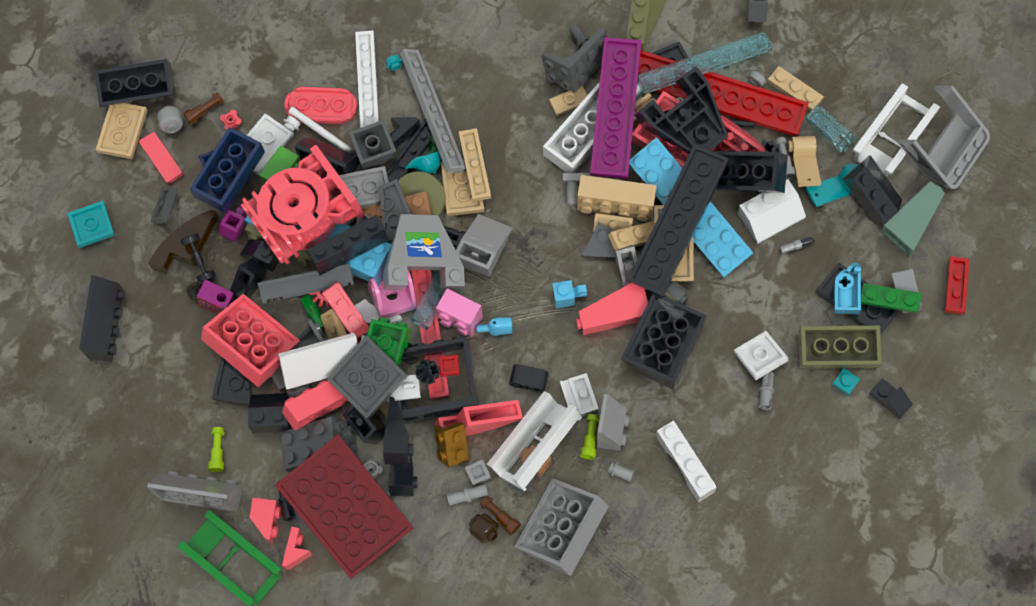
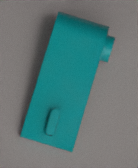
M847 164L842 168L838 176L821 181V186L805 188L815 208L853 194L843 181V178L857 165Z

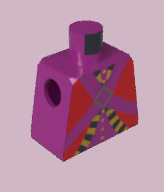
M204 280L197 295L200 307L218 314L235 301L233 292L207 280Z

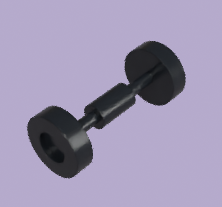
M195 233L180 241L182 246L190 243L196 264L202 270V274L196 276L198 282H201L216 274L214 269L206 272L203 265L204 260L194 244V241L200 239L199 234Z

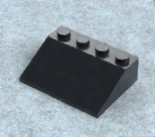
M653 293L621 360L655 382L674 389L704 327L707 315Z

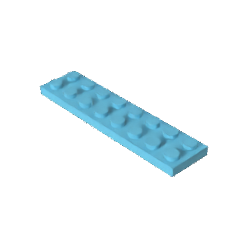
M656 137L632 157L629 164L646 184L657 185L655 195L665 205L682 167ZM710 201L694 233V242L725 278L754 253Z

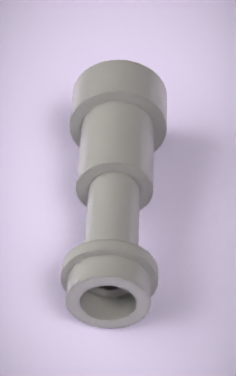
M777 138L775 145H779V153L787 155L786 146L788 142L786 138ZM788 156L786 180L796 176L790 156Z

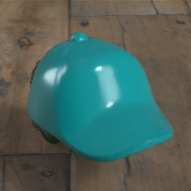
M432 134L430 136L431 145L423 152L422 156L413 159L408 165H405V169L414 168L417 172L436 173L441 164V156Z

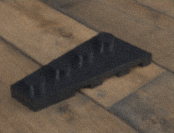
M221 357L212 399L249 406L251 400L250 380Z

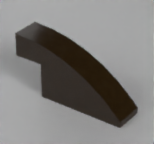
M210 210L202 213L174 230L160 244L149 260L148 264L152 270L166 275L174 259L195 266L196 261L193 257L190 243L182 246L180 240L198 233L200 239L194 241V244L201 254L219 219L216 211Z

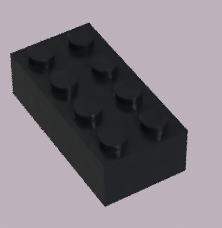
M712 151L730 160L715 191L785 193L788 155L779 152Z

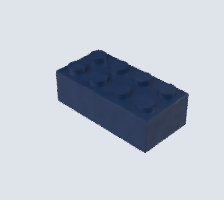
M229 127L190 187L194 198L227 213L264 155L265 150L262 143Z

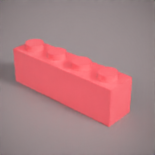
M323 380L317 387L313 389L308 388L296 398L291 397L286 400L282 414L296 431L349 401L329 381Z

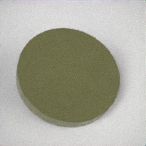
M411 172L399 179L405 197L426 191L432 215L440 217L445 208L446 194L437 178L425 172Z

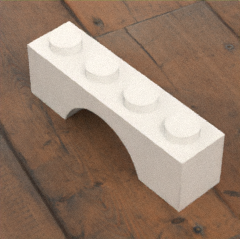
M672 421L658 429L656 438L665 452L674 459L680 468L687 486L697 502L715 493L717 488L676 423Z

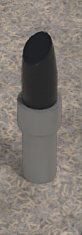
M808 237L792 241V243L780 246L779 249L783 254L801 249L814 243L815 240Z

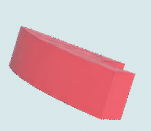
M513 400L463 407L456 416L438 418L434 425L445 428L462 422L465 424L466 436L517 422L522 420L523 416L519 401Z

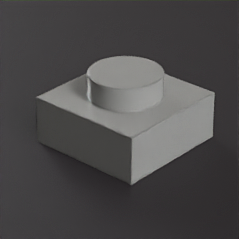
M483 459L465 467L473 487L491 479Z

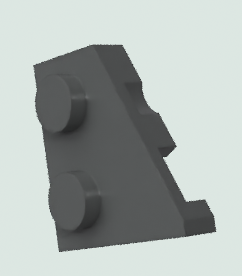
M599 223L582 255L616 258L614 247L608 237L613 230Z

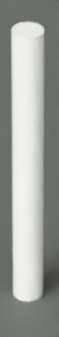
M293 106L290 108L289 113L338 146L341 150H352L350 146Z

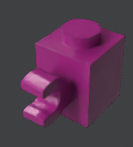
M241 205L238 206L236 212L228 210L219 228V235L234 242L238 240L245 227L246 218L244 216L246 212Z

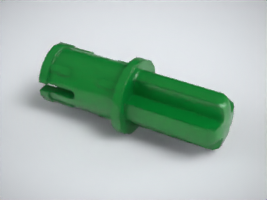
M310 295L304 296L300 301L308 313L307 317L311 318L313 323L317 322L323 331L325 328L320 317L321 309L317 308Z

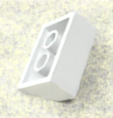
M788 179L785 184V193H761L739 205L738 216L757 244L806 218L799 195Z

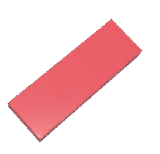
M155 132L139 140L140 145L168 185L184 175Z
M339 282L334 283L321 292L349 334L355 333L356 339L368 332L369 326Z

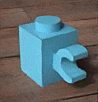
M572 280L552 283L556 309L575 306L576 297L587 296L586 285H579L573 288Z

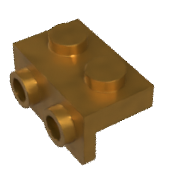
M459 422L445 428L439 425L434 427V439L438 448L436 454L440 462L447 467H452L469 460L465 424Z

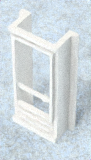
M903 83L853 149L856 153L854 161L860 164L871 155L886 177L894 172L907 154L898 142L888 137L884 132H880L900 103L906 104L924 116L907 140H917L940 109V106L935 103L928 109L905 95L908 86ZM878 134L881 138H885L901 148L894 158L871 145Z
M544 391L487 465L500 478L525 491L527 484L576 421L581 420L582 416L575 406L569 404L566 408L559 405L549 393ZM545 424L551 426V429L543 439L537 436ZM533 439L540 441L516 474L512 475L508 471Z

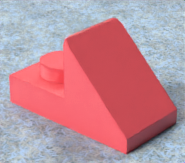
M291 527L282 567L285 570L292 569L313 555L311 551L298 549L299 546H302L304 535H302L300 528Z

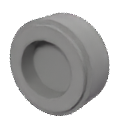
M752 70L747 76L748 80L757 87H763L766 83V79L756 71Z

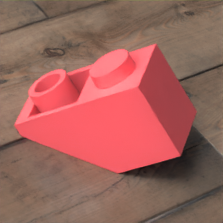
M253 498L250 519L264 538L273 544L274 538H277L278 535L276 523L277 518L280 519L282 508L279 507V503L276 500Z

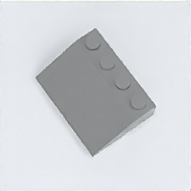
M169 471L168 474L161 473L150 481L147 486L161 501L238 512L242 494L241 486L233 480H226L225 483L219 482L217 478L207 477L205 480L199 479L197 475L188 474L185 477L180 476V473Z
M552 478L514 547L549 567L571 576L609 506L595 494Z

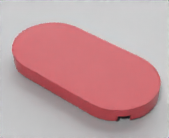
M297 87L286 96L284 102L288 116L298 120L289 113L290 108L293 106L314 122L324 124L347 123L354 118L358 110L355 96L343 88Z

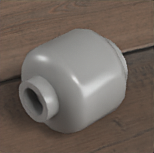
M165 106L158 112L159 127L163 132L175 133L182 128L183 120L181 111L178 108Z

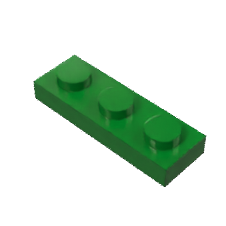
M863 283L861 304L918 314L922 293Z

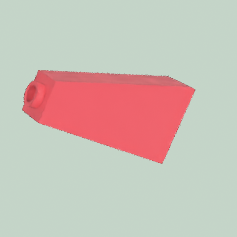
M630 283L580 310L579 318H576L578 330L582 329L583 335L639 323L648 304L645 289Z

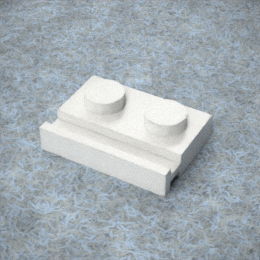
M587 373L560 381L567 406L569 404L575 406L581 416L599 411Z

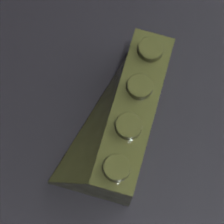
M632 0L626 39L641 40L642 51H645L666 0Z

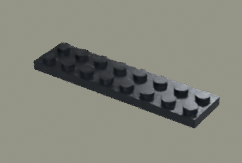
M693 145L628 278V282L662 297L665 295L730 161L729 158L698 145Z

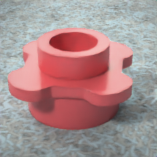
M230 110L228 114L220 116V120L224 122L226 130L229 127L235 129L242 122L238 118L236 110Z

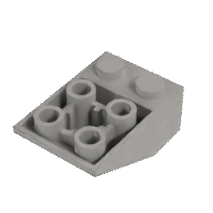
M478 214L456 249L463 266L490 277L513 228Z

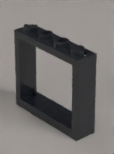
M455 336L452 340L444 341L439 339L431 344L417 343L414 347L404 348L401 360L463 349L471 398L406 409L405 400L397 401V406L404 423L459 413L463 407L479 405L467 337L457 338Z

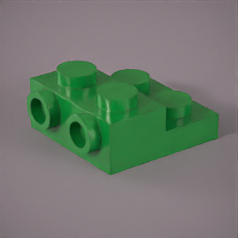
M379 317L378 320L371 319L367 336L400 366L404 348H407L412 329L407 328L408 324L397 321L395 325L391 324L389 319Z

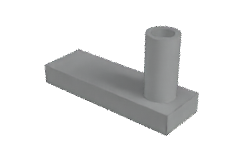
M563 173V185H567V205H577L578 185L580 184L581 175L590 176V173ZM600 177V178H608V179L619 180V178Z

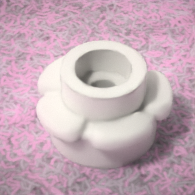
M288 116L287 119L283 120L285 122L284 127L290 131L299 130L298 127L301 123L292 116Z

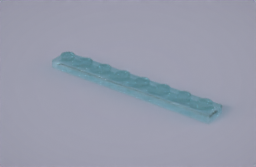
M762 32L638 75L637 83L643 94L677 83V80L695 66L704 74L770 51L773 45L766 32Z

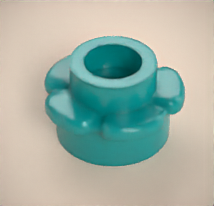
M399 55L390 56L386 59V68L392 71L401 68L403 60Z

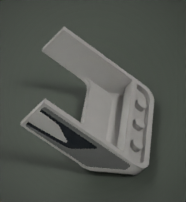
M953 85L936 86L935 90L953 111L952 119L928 154L916 140L899 139L898 144L924 175L945 188L956 189L988 144L990 134Z

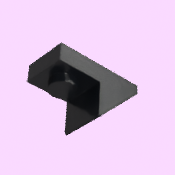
M417 117L391 118L393 127L397 129V131L394 130L390 134L395 149H398L418 129L420 121Z
M883 378L869 393L870 396L899 419L913 405L902 387H899L897 390Z

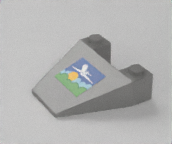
M400 215L383 269L384 290H403L408 286L407 270H439L440 291H446L447 288L452 291H459L465 286L464 266L438 215Z

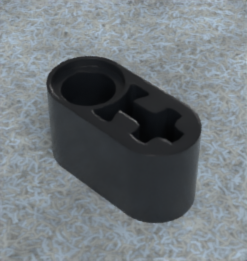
M514 364L509 385L515 388L543 393L549 373L542 369Z

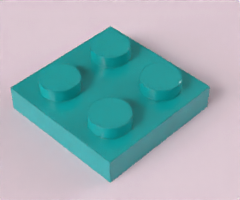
M104 201L67 213L79 248L115 236Z

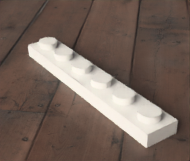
M373 30L355 32L360 128L379 122Z

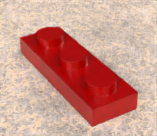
M953 256L949 258L945 313L965 314L970 261L968 258Z

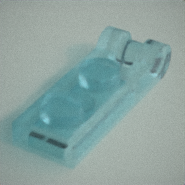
M819 104L806 115L805 119L842 153L848 149L847 146L849 144H853L857 140L852 132ZM842 135L845 139L842 141L839 136Z

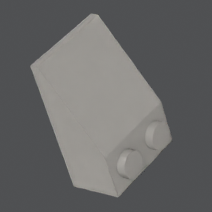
M604 394L597 435V448L620 451L621 445L625 446L627 434H623L624 426L628 427L630 415H626L627 408L608 394Z

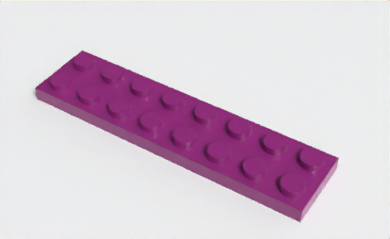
M604 37L590 176L628 179L641 40Z

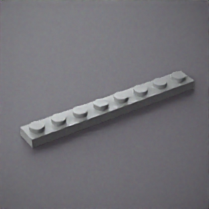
M403 49L400 55L447 173H463L466 167L419 50Z

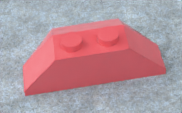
M721 115L728 137L719 143L714 151L765 152L766 149L753 136Z

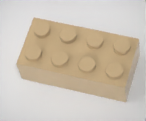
M581 175L577 210L586 214L594 212L637 218L639 221H652L657 185Z

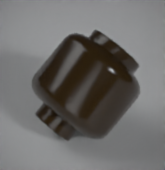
M486 513L475 515L469 523L470 534L481 543L493 542L498 537L499 525Z

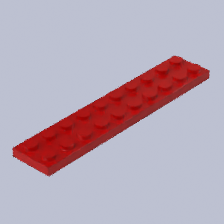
M640 50L637 85L642 87V89L657 94L665 91L676 99L679 97L685 99L687 95L676 81L694 67ZM698 68L708 80L719 113L740 120L751 121L756 125L787 135L798 136L809 102Z

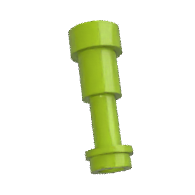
M589 414L586 418L588 430L580 451V457L583 459L593 460L596 458L595 430L596 424H599L600 420L599 416L595 414Z
M213 427L211 435L214 436L213 448H211L208 471L223 472L224 462H222L223 449L221 448V437L225 435L222 427Z

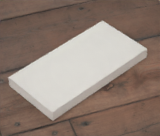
M355 333L279 353L278 356L286 390L329 378L358 345Z

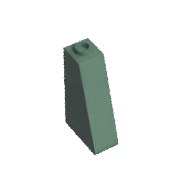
M930 181L884 224L881 232L908 257L914 252L945 194L943 189L938 184Z

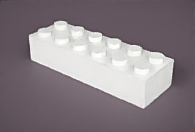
M600 82L543 146V156L566 173H576L592 155ZM637 85L636 100L641 97L642 87Z

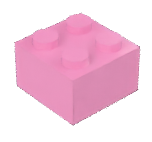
M448 288L436 307L440 324L447 328L451 326L457 329L456 331L463 336L469 335L472 337L477 329V325L483 319L481 305Z

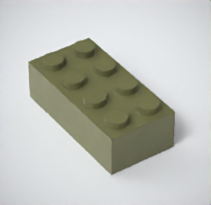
M801 326L798 330L799 369L878 368L882 365L880 326Z

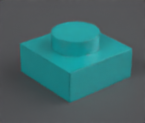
M843 368L832 385L849 396L860 378Z

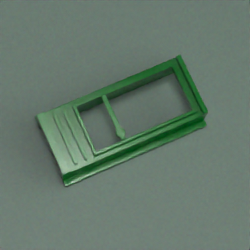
M208 510L204 515L207 521L187 544L182 541L177 547L247 606H257L282 577L279 573L282 569L212 511ZM226 536L236 544V547L232 548L231 553L216 568L206 560V557ZM239 547L272 574L253 597L220 571L232 555L238 552Z

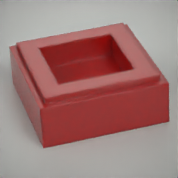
M458 355L438 357L440 377L460 375Z

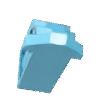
M853 262L847 269H843L835 279L834 314H860L861 265ZM842 281H846L847 287H843Z

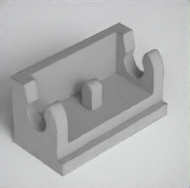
M913 269L892 273L895 289L918 292ZM920 303L919 311L922 310V304H921V303Z

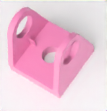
M408 270V286L403 290H384L383 281L377 286L374 278L369 279L368 291L379 317L389 318L417 309L413 282ZM390 294H395L397 298L394 300H389L387 296Z

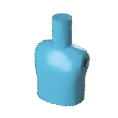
M511 317L493 318L488 324L477 325V333L489 332L492 336L512 334Z

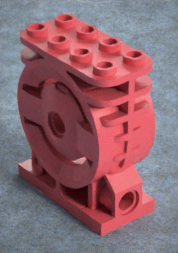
M317 145L310 148L312 153L299 162L298 168L285 169L276 173L261 186L258 195L253 191L251 192L253 195L252 199L249 201L245 197L241 199L243 203L240 205L281 264L283 262L289 264L290 262L287 258L293 254L296 258L299 257L297 253L299 250L307 251V249L325 241L333 232L336 224H345L354 217L361 219L365 216L357 199ZM310 188L315 189L316 192H317V195H318V205H317L316 197H315L314 193L312 192V190H311ZM273 211H274L276 217H277L282 223H284V224L279 223L278 221H276V220L273 218V216H272V212H273ZM315 211L318 214L317 219L313 216ZM299 225L301 229L297 230L295 226Z

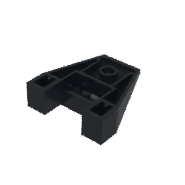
M695 66L676 81L687 95L684 100L665 114L653 99L634 114L645 130L688 154L694 144L711 151L728 137L708 80Z
M390 397L383 447L385 464H390L389 493L390 496H414V488H418V476H414L412 462L414 446L410 444L409 435L395 399Z

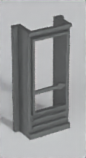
M349 263L340 265L320 276L316 269L262 280L258 282V287L263 304L269 302L270 299L271 302L276 300V298L280 300L282 296L286 299L324 291L336 282H339L341 287L348 286L350 283L354 285L355 279L351 273Z

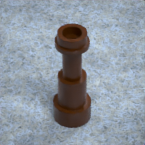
M218 92L212 94L213 98L204 104H199L192 110L188 109L183 113L190 125L196 123L197 119L206 114L208 109L217 103L221 105L224 102Z
M486 496L480 503L482 508H487L494 514L496 520L505 527L504 530L510 536L513 535L520 528L521 523L516 518L510 517L504 510L501 511L492 503L493 499Z

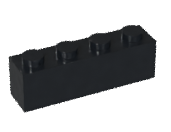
M374 215L307 249L314 268L320 276L387 242L388 238L383 224L377 215Z

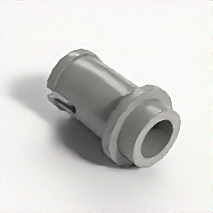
M612 462L608 473L612 477L615 475L630 482L635 470L621 466L618 462Z

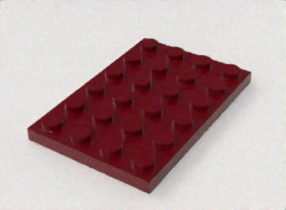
M339 434L275 484L277 489L350 579L414 529L412 524Z

